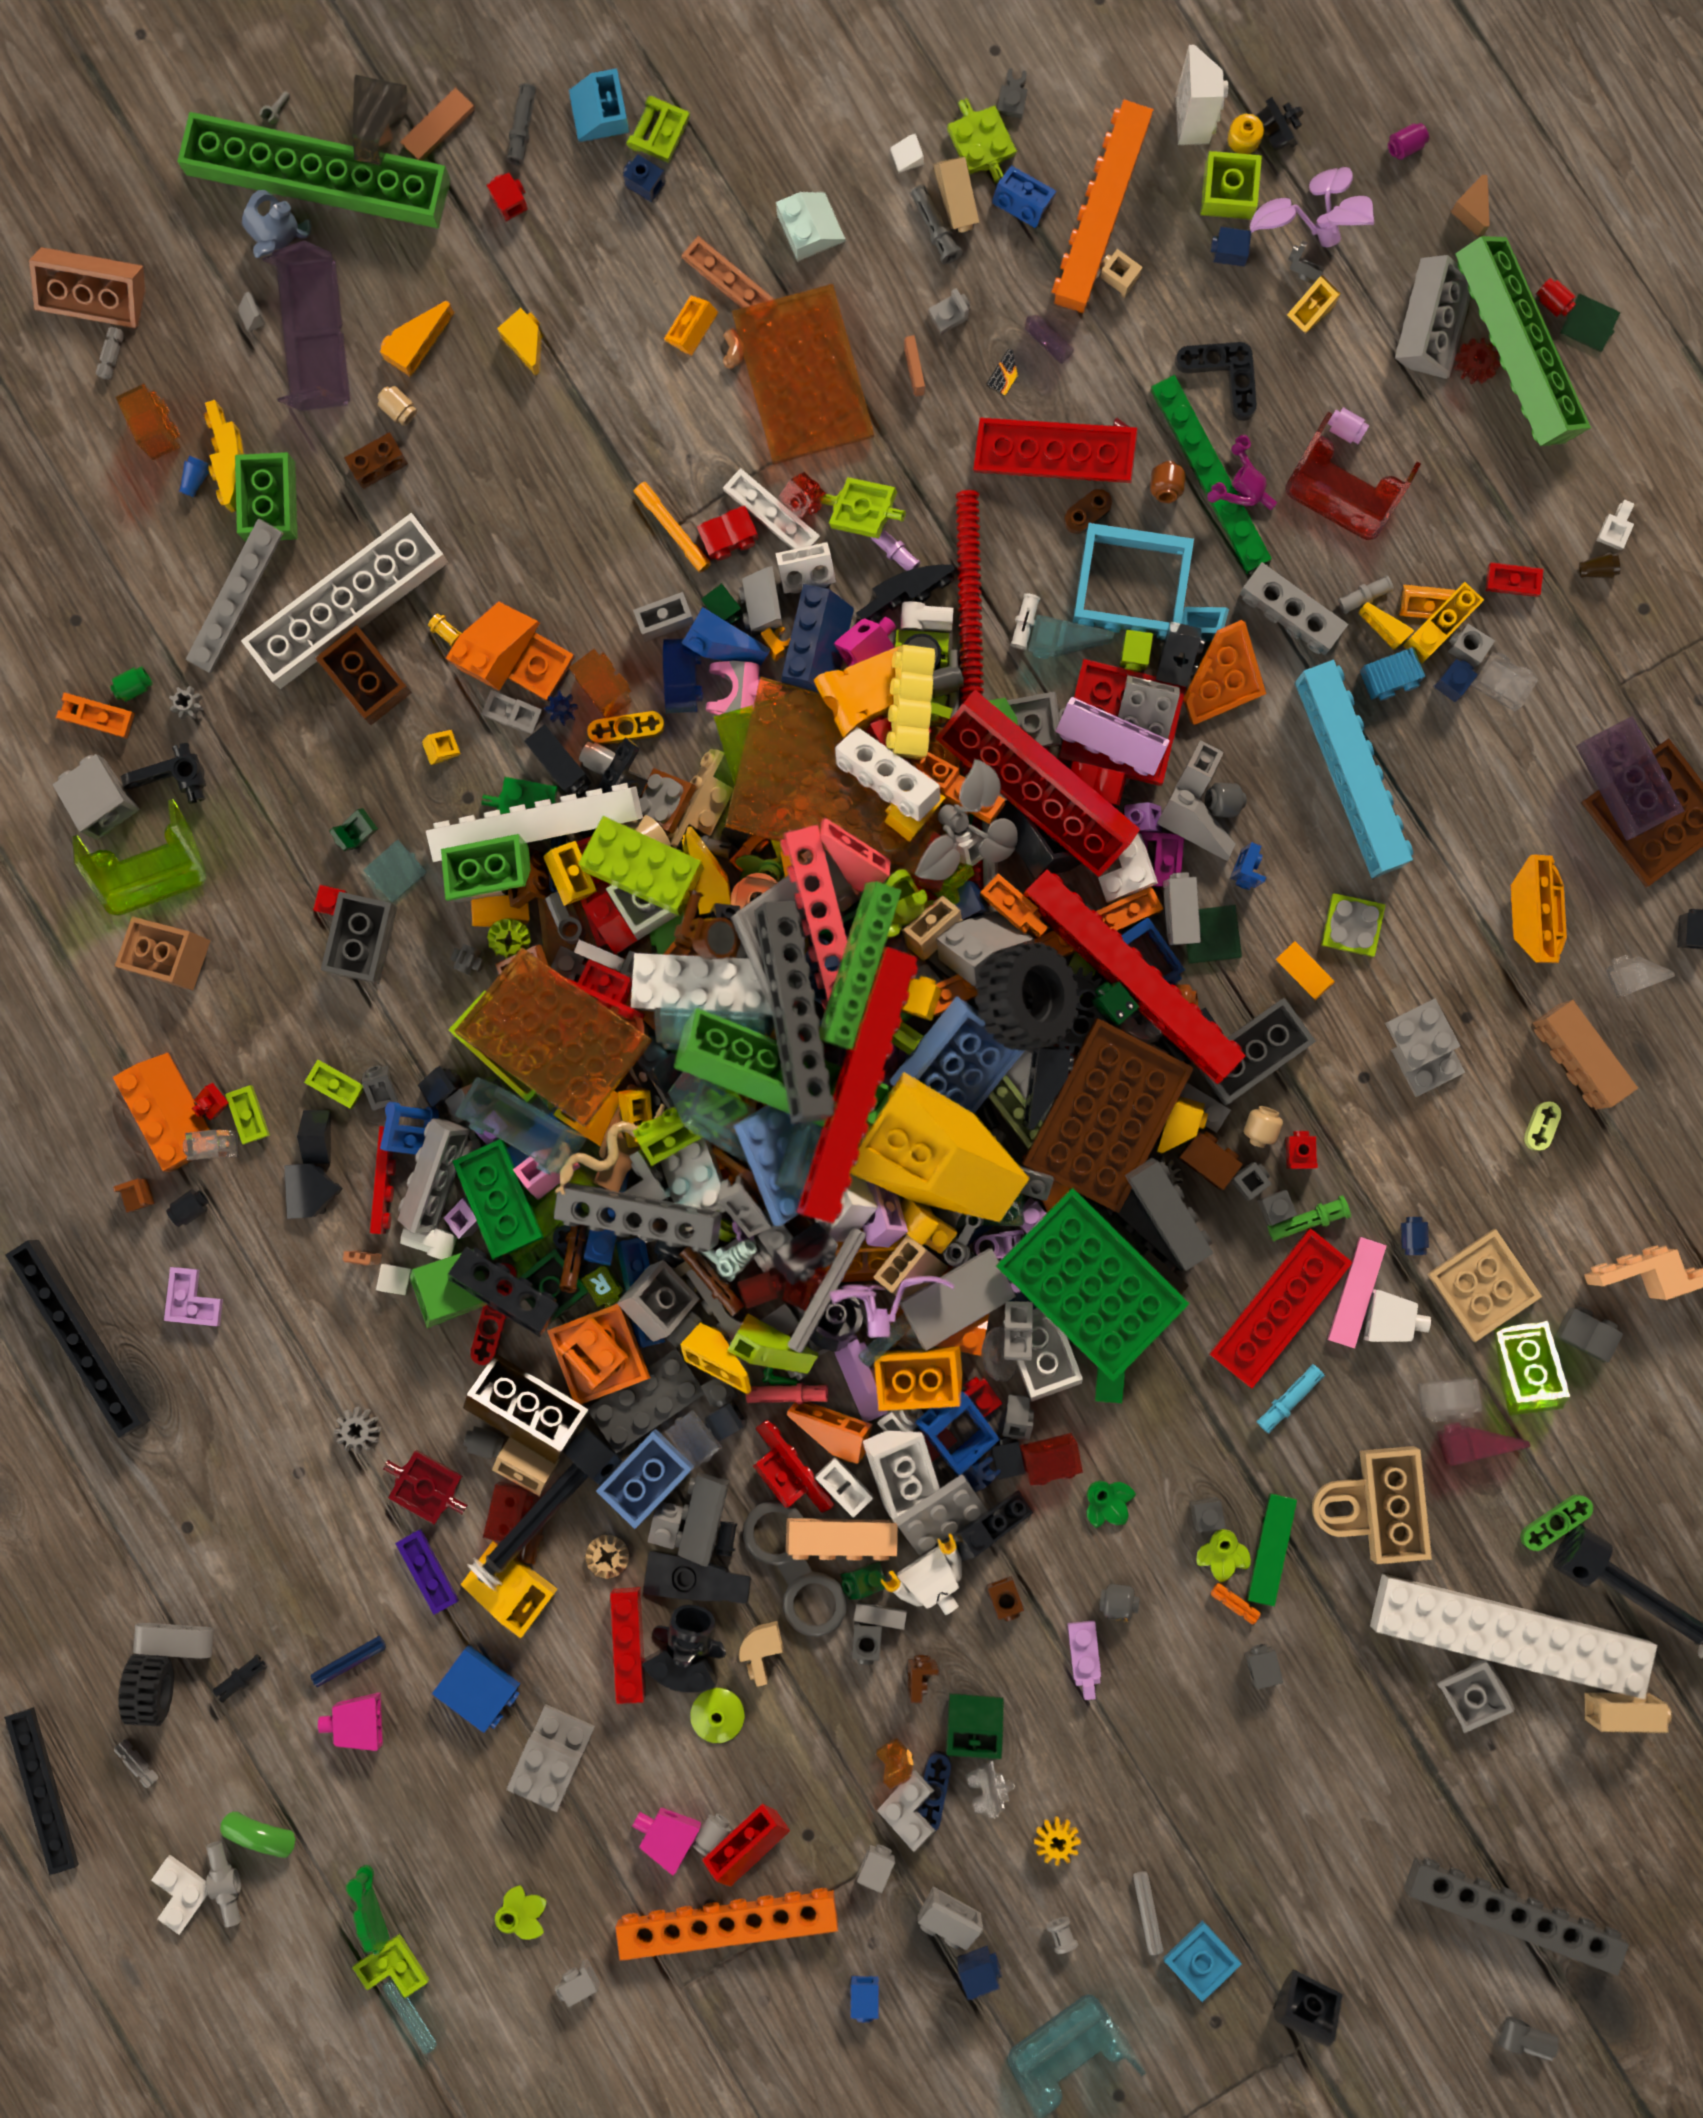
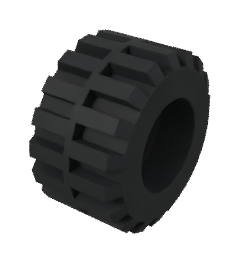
M133 1654L128 1659L121 1676L118 1695L119 1713L123 1724L160 1726L164 1722L171 1706L174 1688V1671L168 1656Z

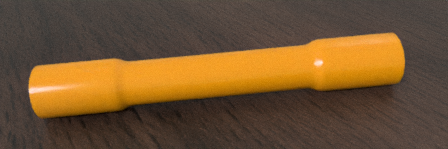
M646 482L639 484L634 489L637 497L676 541L699 573L705 571L711 565L710 560L675 521Z

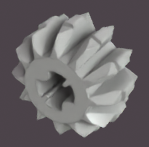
M355 1407L353 1413L349 1409L344 1411L345 1418H337L336 1422L342 1427L334 1429V1433L342 1434V1437L337 1440L338 1444L347 1442L344 1448L345 1451L351 1450L354 1446V1451L358 1454L361 1453L362 1447L366 1451L372 1449L370 1442L376 1443L379 1441V1438L373 1434L381 1431V1427H374L373 1425L379 1418L375 1416L369 1419L370 1409H366L362 1414L361 1408ZM360 1425L363 1430L360 1431V1434L355 1435L353 1430L356 1426Z

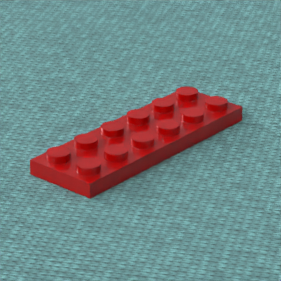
M979 418L973 470L975 473L1132 483L1138 429L1137 427Z
M1309 1228L1208 1354L1252 1389L1353 1262Z

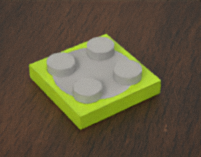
M1333 893L1331 895L1321 946L1375 957L1386 904Z

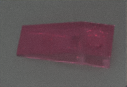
M1460 1422L1444 1425L1445 1430L1437 1431L1444 1461L1450 1466L1531 1447L1530 1442L1527 1440L1465 1425L1461 1426Z

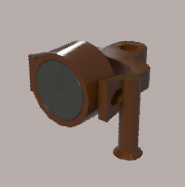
M689 890L690 897L682 923L677 925L674 937L676 939L674 944L684 949L695 950L703 959L713 960L727 957L736 959L741 940L737 936L733 923L721 917L704 920L698 918L694 920L700 898L704 895L698 891Z

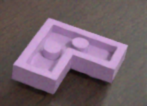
M170 1267L164 1321L220 1326L223 1299L197 1296L199 1269Z

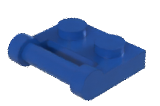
M388 1102L385 1108L387 1118L380 1149L417 1154L426 1138L424 1131L427 1124L432 1119L439 1118L438 1109L432 1107L421 1109L401 1106L398 1102ZM400 1116L423 1119L424 1126L417 1127L399 1124Z

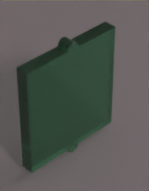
M1579 293L1574 301L1576 303L1575 307L1566 315L1567 318L1560 334L1602 352L1609 336L1614 334L1613 328L1621 312Z

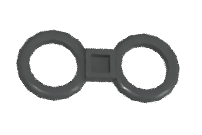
M770 1500L757 1505L749 1512L744 1522L743 1539L746 1549L755 1559L764 1564L777 1565L788 1584L783 1596V1611L786 1620L794 1630L805 1636L820 1637L831 1633L841 1624L847 1609V1598L838 1581L824 1572H813L807 1560L792 1559V1555H788L786 1551L773 1554L762 1550L754 1538V1526L757 1520L766 1513L781 1512L789 1518H803V1516L794 1506L791 1505L785 1508L780 1501ZM811 1583H818L828 1587L836 1600V1610L833 1616L826 1623L820 1625H809L801 1621L794 1609V1598L797 1592L803 1586Z

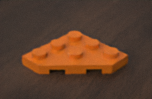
M1243 620L1217 630L1183 698L1189 720L1193 725L1266 694L1246 623Z

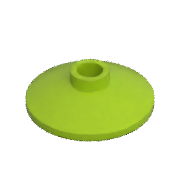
M711 1688L702 1692L696 1698L691 1708L690 1717L695 1732L702 1739L711 1743H724L733 1739L740 1732L744 1723L745 1712L741 1700L733 1692L724 1688ZM714 1713H719L722 1716L720 1722L713 1721L712 1715Z

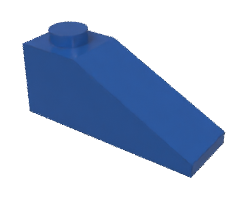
M703 607L682 641L683 645L705 658L722 661L752 662L760 666L771 651L764 644Z

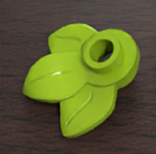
M1225 1529L1216 1531L1211 1537L1210 1542L1199 1548L1196 1557L1197 1565H1210L1213 1576L1219 1582L1228 1580L1235 1572V1567L1249 1569L1251 1564L1250 1553L1247 1547L1238 1543L1237 1537L1232 1531ZM1223 1541L1229 1542L1225 1547L1220 1546Z
M521 1885L515 1886L505 1894L503 1906L495 1915V1924L503 1933L514 1932L521 1939L527 1940L537 1938L544 1933L537 1918L544 1911L547 1901L538 1895L525 1896L523 1887ZM506 1914H511L514 1918V1921L507 1922L504 1916Z

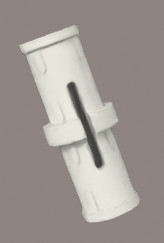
M1029 593L1024 594L1020 613L1015 617L1014 621L1016 627L1010 644L1012 647L1021 650L1027 649L1031 629L1036 624L1034 618L1038 602L1040 601L1039 596ZM1026 612H1029L1024 632H1022Z

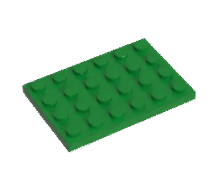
M1073 1188L995 1265L1113 1382L1190 1304Z

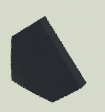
M314 1164L284 1165L287 1219L316 1217L318 1214H324L327 1211V1205L333 1197L339 1195L343 1189L338 1183H334L329 1178L322 1166H315Z

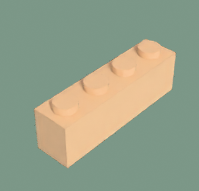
M787 1518L786 1552L788 1555H792V1559L807 1560L809 1555H819L821 1560H835L836 1555L846 1556L847 1560H863V1556H873V1560L887 1561L890 1556H897L898 1526L896 1522L894 1523L893 1520Z

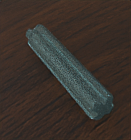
M391 1978L382 1986L384 1992L422 2053L427 2054L431 2052L437 2045L436 2041L408 1996L404 1998Z

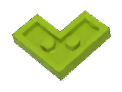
M400 1933L386 1943L380 1954L374 1955L371 1952L352 1967L366 1990H369L390 1975L404 1998L429 1981L425 1971Z

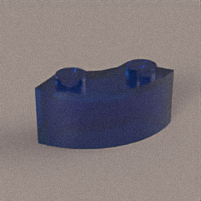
M663 639V682L666 713L698 712V702L703 701L702 685H697V665L702 664V657L683 645V639Z

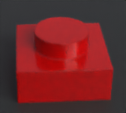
M319 885L313 910L333 916L339 892L347 893V891Z

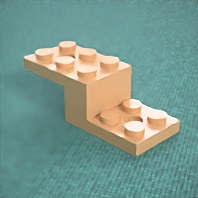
M1656 1245L1642 1250L1643 1255H1625L1617 1258L1616 1264H1598L1591 1267L1592 1272L1584 1274L1587 1284L1606 1286L1641 1274L1648 1296L1653 1299L1668 1300L1703 1288V1268L1696 1270L1695 1268L1684 1269L1678 1249H1667V1246L1658 1247Z

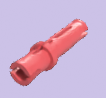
M797 1383L794 1386H750L751 1392L746 1394L747 1403L797 1402V1404H804V1402H828V1385L809 1386Z

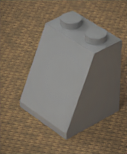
M95 754L94 756L89 755L83 758L79 763L80 765L74 770L62 773L58 777V781L53 784V787L79 832L98 840L140 809L128 791L123 788L122 783L106 760Z

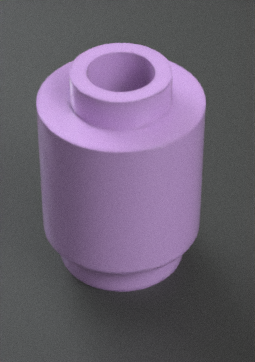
M1344 407L1341 412L1335 410L1328 422L1332 426L1330 429L1331 433L1349 443L1353 441L1356 444H1359L1369 427L1368 424L1364 423L1365 419Z

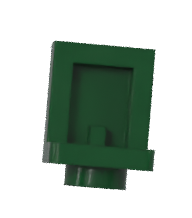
M361 808L357 809L340 826L332 827L329 832L337 846L342 848L343 851H349L359 848L378 828L366 811Z
M880 1561L841 1574L843 1591L850 1600L862 1599L885 1589L881 1583V1579L886 1582Z

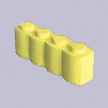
M902 645L893 653L892 667L895 668L896 677L891 680L890 694L894 695V704L890 705L888 711V721L892 722V731L887 734L886 747L899 757L919 760L927 757L935 649Z

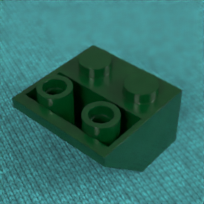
M949 1693L946 1755L1002 1759L1004 1697Z

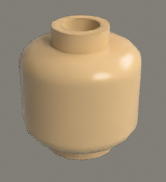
M1259 1106L1258 1109H1253L1249 1113L1244 1127V1134L1250 1138V1144L1265 1148L1266 1144L1276 1143L1283 1120L1279 1117V1112Z

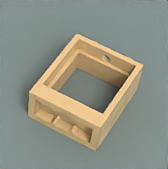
M1585 1692V1720L1600 1731L1668 1732V1724L1671 1723V1710L1668 1704L1650 1693H1646L1645 1699L1621 1693Z

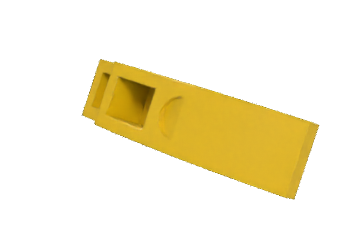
M216 400L205 403L207 412L204 413L206 423L209 429H213L215 435L211 440L216 453L209 455L212 465H209V471L214 481L217 480L219 489L216 490L221 506L225 505L230 512L236 511L235 455L244 454L243 443L237 426L233 421L226 423L222 408Z

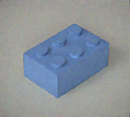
M655 1429L596 1492L636 1529L693 1469L694 1465Z

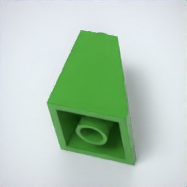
M461 1253L412 1269L410 1281L427 1328L487 1305L448 1280V1272ZM479 1270L474 1274L476 1280H486L483 1270Z

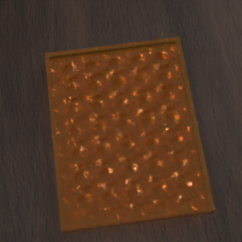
M760 677L725 827L780 842V840L784 839V833L818 825L819 833H821V822L826 818L890 859V872L895 873L898 870L904 869L908 871L911 878L934 883L936 880L918 877L915 875V872L932 842L945 835L946 831L943 830L944 825L938 820V813L946 804L942 802L910 842L884 822L889 815L885 811L892 802L884 801L878 792L871 787L863 786L857 777L850 772L842 771L837 765L835 747L844 738L834 721L833 711L823 701L820 693ZM937 726L935 728L929 727L932 732L929 736L928 752L959 768L960 760L934 739L943 728ZM862 727L861 730L866 733L868 727ZM822 841L823 849L826 850L828 854L831 856V854L829 853L828 849Z

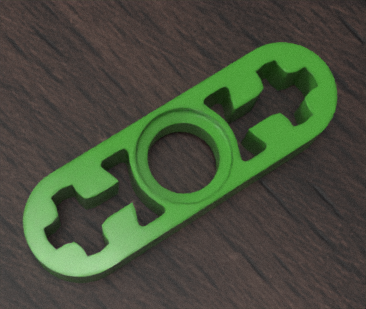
M1582 1495L1570 1496L1527 1525L1520 1535L1522 1544L1533 1551L1544 1549L1587 1520L1593 1513L1592 1502ZM1576 1501L1585 1504L1582 1507L1584 1511L1582 1514L1573 1512L1568 1516L1563 1512L1564 1509L1567 1512L1573 1511L1576 1508L1574 1504ZM1555 1515H1560L1564 1520L1563 1527L1559 1530H1553L1550 1527V1519ZM1541 1524L1551 1534L1549 1537L1545 1533L1538 1536L1539 1542L1537 1544L1529 1542L1532 1531L1539 1534L1544 1530L1540 1527Z

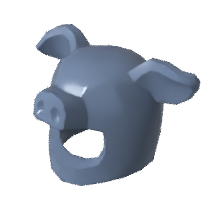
M258 190L251 196L242 217L243 227L257 242L253 249V254L256 258L268 255L274 250L285 248L294 238H307L311 231L310 220H305L297 225L295 217L290 212V205L286 201L279 202L266 190ZM270 200V211L265 216H262L258 212L257 207L262 202Z

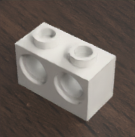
M827 542L775 553L784 594L802 592L803 584L824 588L829 584L836 583ZM819 565H823V566H824V567H823L822 569H820V570H815V569H814L816 566H819ZM791 571H798L796 575H788Z
M836 1456L816 1474L815 1478L853 1518L873 1499V1494Z

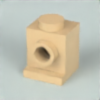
M1117 249L1112 257L1108 254L1099 267L1101 269L1100 278L1118 290L1121 296L1125 298L1140 278L1143 267ZM1115 272H1120L1123 276L1120 277Z

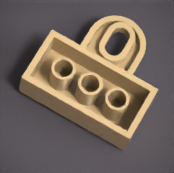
M1408 1446L1360 1451L1362 1479L1332 1481L1323 1485L1315 1494L1312 1502V1514L1318 1526L1326 1533L1337 1537L1368 1535L1370 1558L1376 1564L1432 1559L1421 1451L1419 1448ZM1350 1501L1353 1509L1347 1516L1328 1517L1325 1514V1506L1330 1502Z

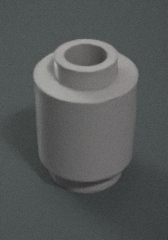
M587 742L581 751L579 761L583 762V766L603 776L604 771L610 767L615 752L596 742L594 744Z
M720 1814L715 1816L709 1815L697 1833L693 1847L702 1855L707 1856L730 1834L731 1828L728 1826L730 1822Z

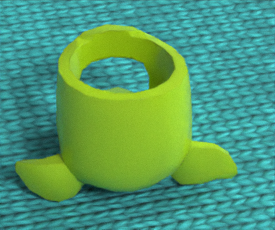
M904 869L896 871L883 883L901 890L887 938H892L899 934L902 927L909 925L935 902L933 900L927 901L925 891L918 890L908 871Z

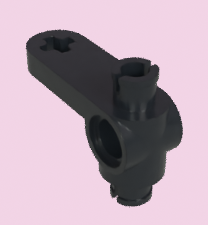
M181 743L179 748L178 745L172 747L175 758L125 773L120 779L124 789H133L174 777L177 780L180 792L186 793L188 803L194 804L198 803L197 799L200 802L205 800L202 788L206 786L204 779L205 771L199 763L197 754H191L189 743ZM188 765H192V773L189 776L184 777V768Z

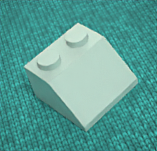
M799 192L776 202L777 216L797 262L845 242V237L825 193Z

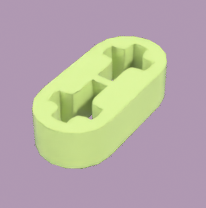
M1550 1101L1543 1102L1534 1109L1524 1136L1525 1144L1529 1149L1535 1151L1545 1150L1551 1144L1561 1118V1109L1556 1103ZM1550 1107V1113L1554 1114L1553 1118H1547L1545 1124H1543L1545 1115L1541 1112ZM1543 1128L1540 1137L1544 1139V1142L1535 1145L1532 1135L1538 1134L1540 1129Z

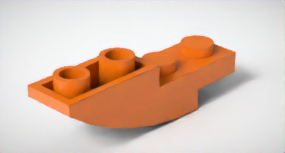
M929 752L927 757L922 760L903 758V760L940 785V793L946 797L943 801L944 804H951L953 806L957 804L960 807H964L960 802V790L966 778L959 775V768ZM998 796L993 805L989 807L981 806L979 812L965 813L967 816L972 814L991 825L1004 807L1005 799Z

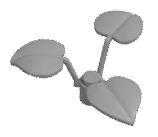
M975 760L972 770L962 784L960 802L964 807H960L957 804L955 806L947 804L940 809L938 820L944 825L943 830L947 832L948 836H940L932 842L919 862L915 872L916 876L943 880L954 873L960 861V853L955 849L958 846V842L952 831L960 832L967 828L983 837L984 839L979 845V853L989 862L1003 861L1015 850L1017 845V829L1013 822L1000 818L992 822L987 833L970 825L968 816L965 813L979 812L981 806L989 807L998 798L1000 792L998 776L985 763Z

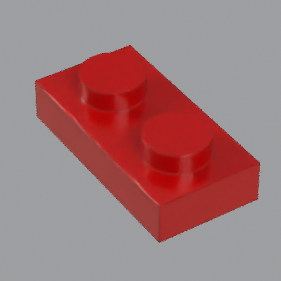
M1491 562L1488 565L1485 591L1539 597L1541 595L1543 569Z

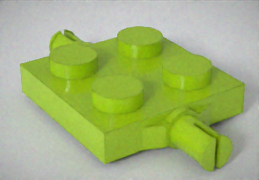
M965 98L964 101L962 99L958 105L964 117L949 123L947 131L959 156L965 157L969 175L980 170H990L994 182L998 183L1004 176L999 165L1003 161L1015 157L1017 151L995 105L982 111L974 112L968 98Z
M847 477L843 489L837 496L823 493L820 498L822 505L833 506V514L829 521L832 529L877 539L880 538L888 519L903 522L906 516L905 510L892 508L898 493L895 487Z

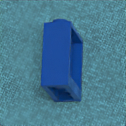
M1146 918L1121 935L1123 941L1129 945L1146 933L1172 969L1163 978L1173 985L1182 979L1179 974L1185 971L1184 967L1149 918Z
M962 1391L960 1406L930 1408L915 1421L942 1459L958 1475L968 1470L975 1461L984 1453L990 1451L992 1446L1000 1440L970 1398ZM965 1410L979 1430L953 1454H950L936 1435Z

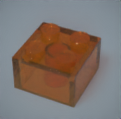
M142 384L115 397L137 445L152 460L181 448L177 439L181 437L179 430L174 422L171 423L167 416L170 414V411L164 400L159 398L155 390L150 391L145 384Z
M592 649L571 665L569 669L575 680L605 718H609L632 702L629 693L632 691L620 673L615 676L614 672L616 670L606 654L602 652L599 655L595 649Z

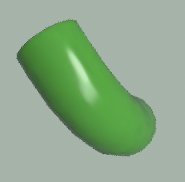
M238 1811L227 1814L221 1822V1834L232 1842L248 1849L286 1858L294 1848L295 1836L292 1830L261 1823Z

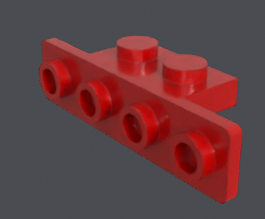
M591 959L588 960L578 983L551 970L548 973V976L556 979L555 985L568 991L572 986L577 989L576 995L587 1000L594 996L598 998L596 1004L609 1010L612 1009V1006L619 1008L617 1014L630 1020L634 1016L641 1019L645 1016V1014L625 1005L632 991L633 979Z
M768 1420L755 1428L771 1450L752 1466L783 1506L788 1508L806 1493L821 1513L831 1509L834 1506V1503L831 1501V1495L816 1482L811 1469L804 1466L798 1459L796 1450L784 1441L778 1427Z

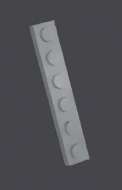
M261 519L257 520L186 657L187 661L208 673L213 671L284 532Z

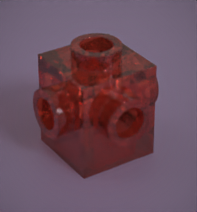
M803 472L790 479L778 498L799 519H802L809 514L814 516L823 506L821 501L827 493L820 487L817 481L812 479L806 472Z

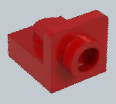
M975 1376L963 1385L965 1390L962 1392L970 1398L983 1417L1003 1404L984 1377L978 1379Z

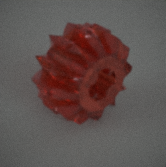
M1485 337L1481 338L1479 343L1472 338L1468 344H1462L1459 348L1460 353H1457L1455 356V361L1458 362L1455 366V371H1463L1461 380L1467 376L1470 377V384H1474L1477 379L1481 384L1485 383L1487 377L1491 379L1496 375V369L1501 365L1500 361L1497 360L1500 356L1499 352L1492 350L1494 348L1492 343L1489 346L1485 344Z

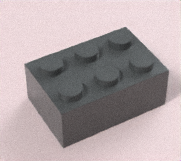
M339 892L321 970L334 975L380 984L397 906L389 902Z

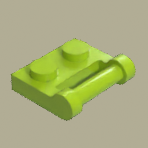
M648 96L644 104L646 108L633 136H629L626 145L632 150L642 151L669 163L690 119V112L653 96ZM661 112L648 142L643 140L654 113Z

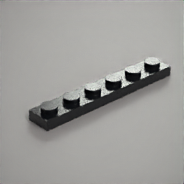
M32 1707L7 1715L4 1718L49 1876L76 1868L79 1865L35 1708Z

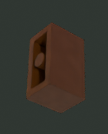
M1207 1131L1203 1134L1197 1132V1135L1191 1138L1177 1158L1217 1189L1224 1190L1243 1165L1238 1161L1240 1156L1228 1147L1225 1150L1216 1144L1218 1140Z

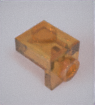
M898 1738L891 1740L876 1750V1755L885 1764L883 1782L889 1789L906 1783L912 1777L913 1754Z

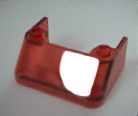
M1328 411L1286 483V493L1291 499L1360 538L1373 540L1379 536L1411 485L1421 463L1416 461L1405 481L1394 476H1386L1379 481L1376 488L1330 462L1335 452L1334 445L1329 439L1321 435L1332 416V413Z

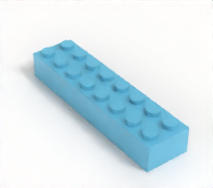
M1334 660L1304 670L1295 681V685L1370 876L1373 879L1402 868L1413 860L1412 855L1414 852L1409 840L1405 841L1402 833L1404 827L1400 816H1395L1393 811V797L1389 790H1385L1382 780H1384L1382 769L1379 765H1375L1373 760V746L1369 740H1365L1363 735V721L1359 715L1356 716L1352 707L1354 706L1353 696L1349 690L1346 691L1343 684L1345 680L1343 670L1339 665L1336 666Z

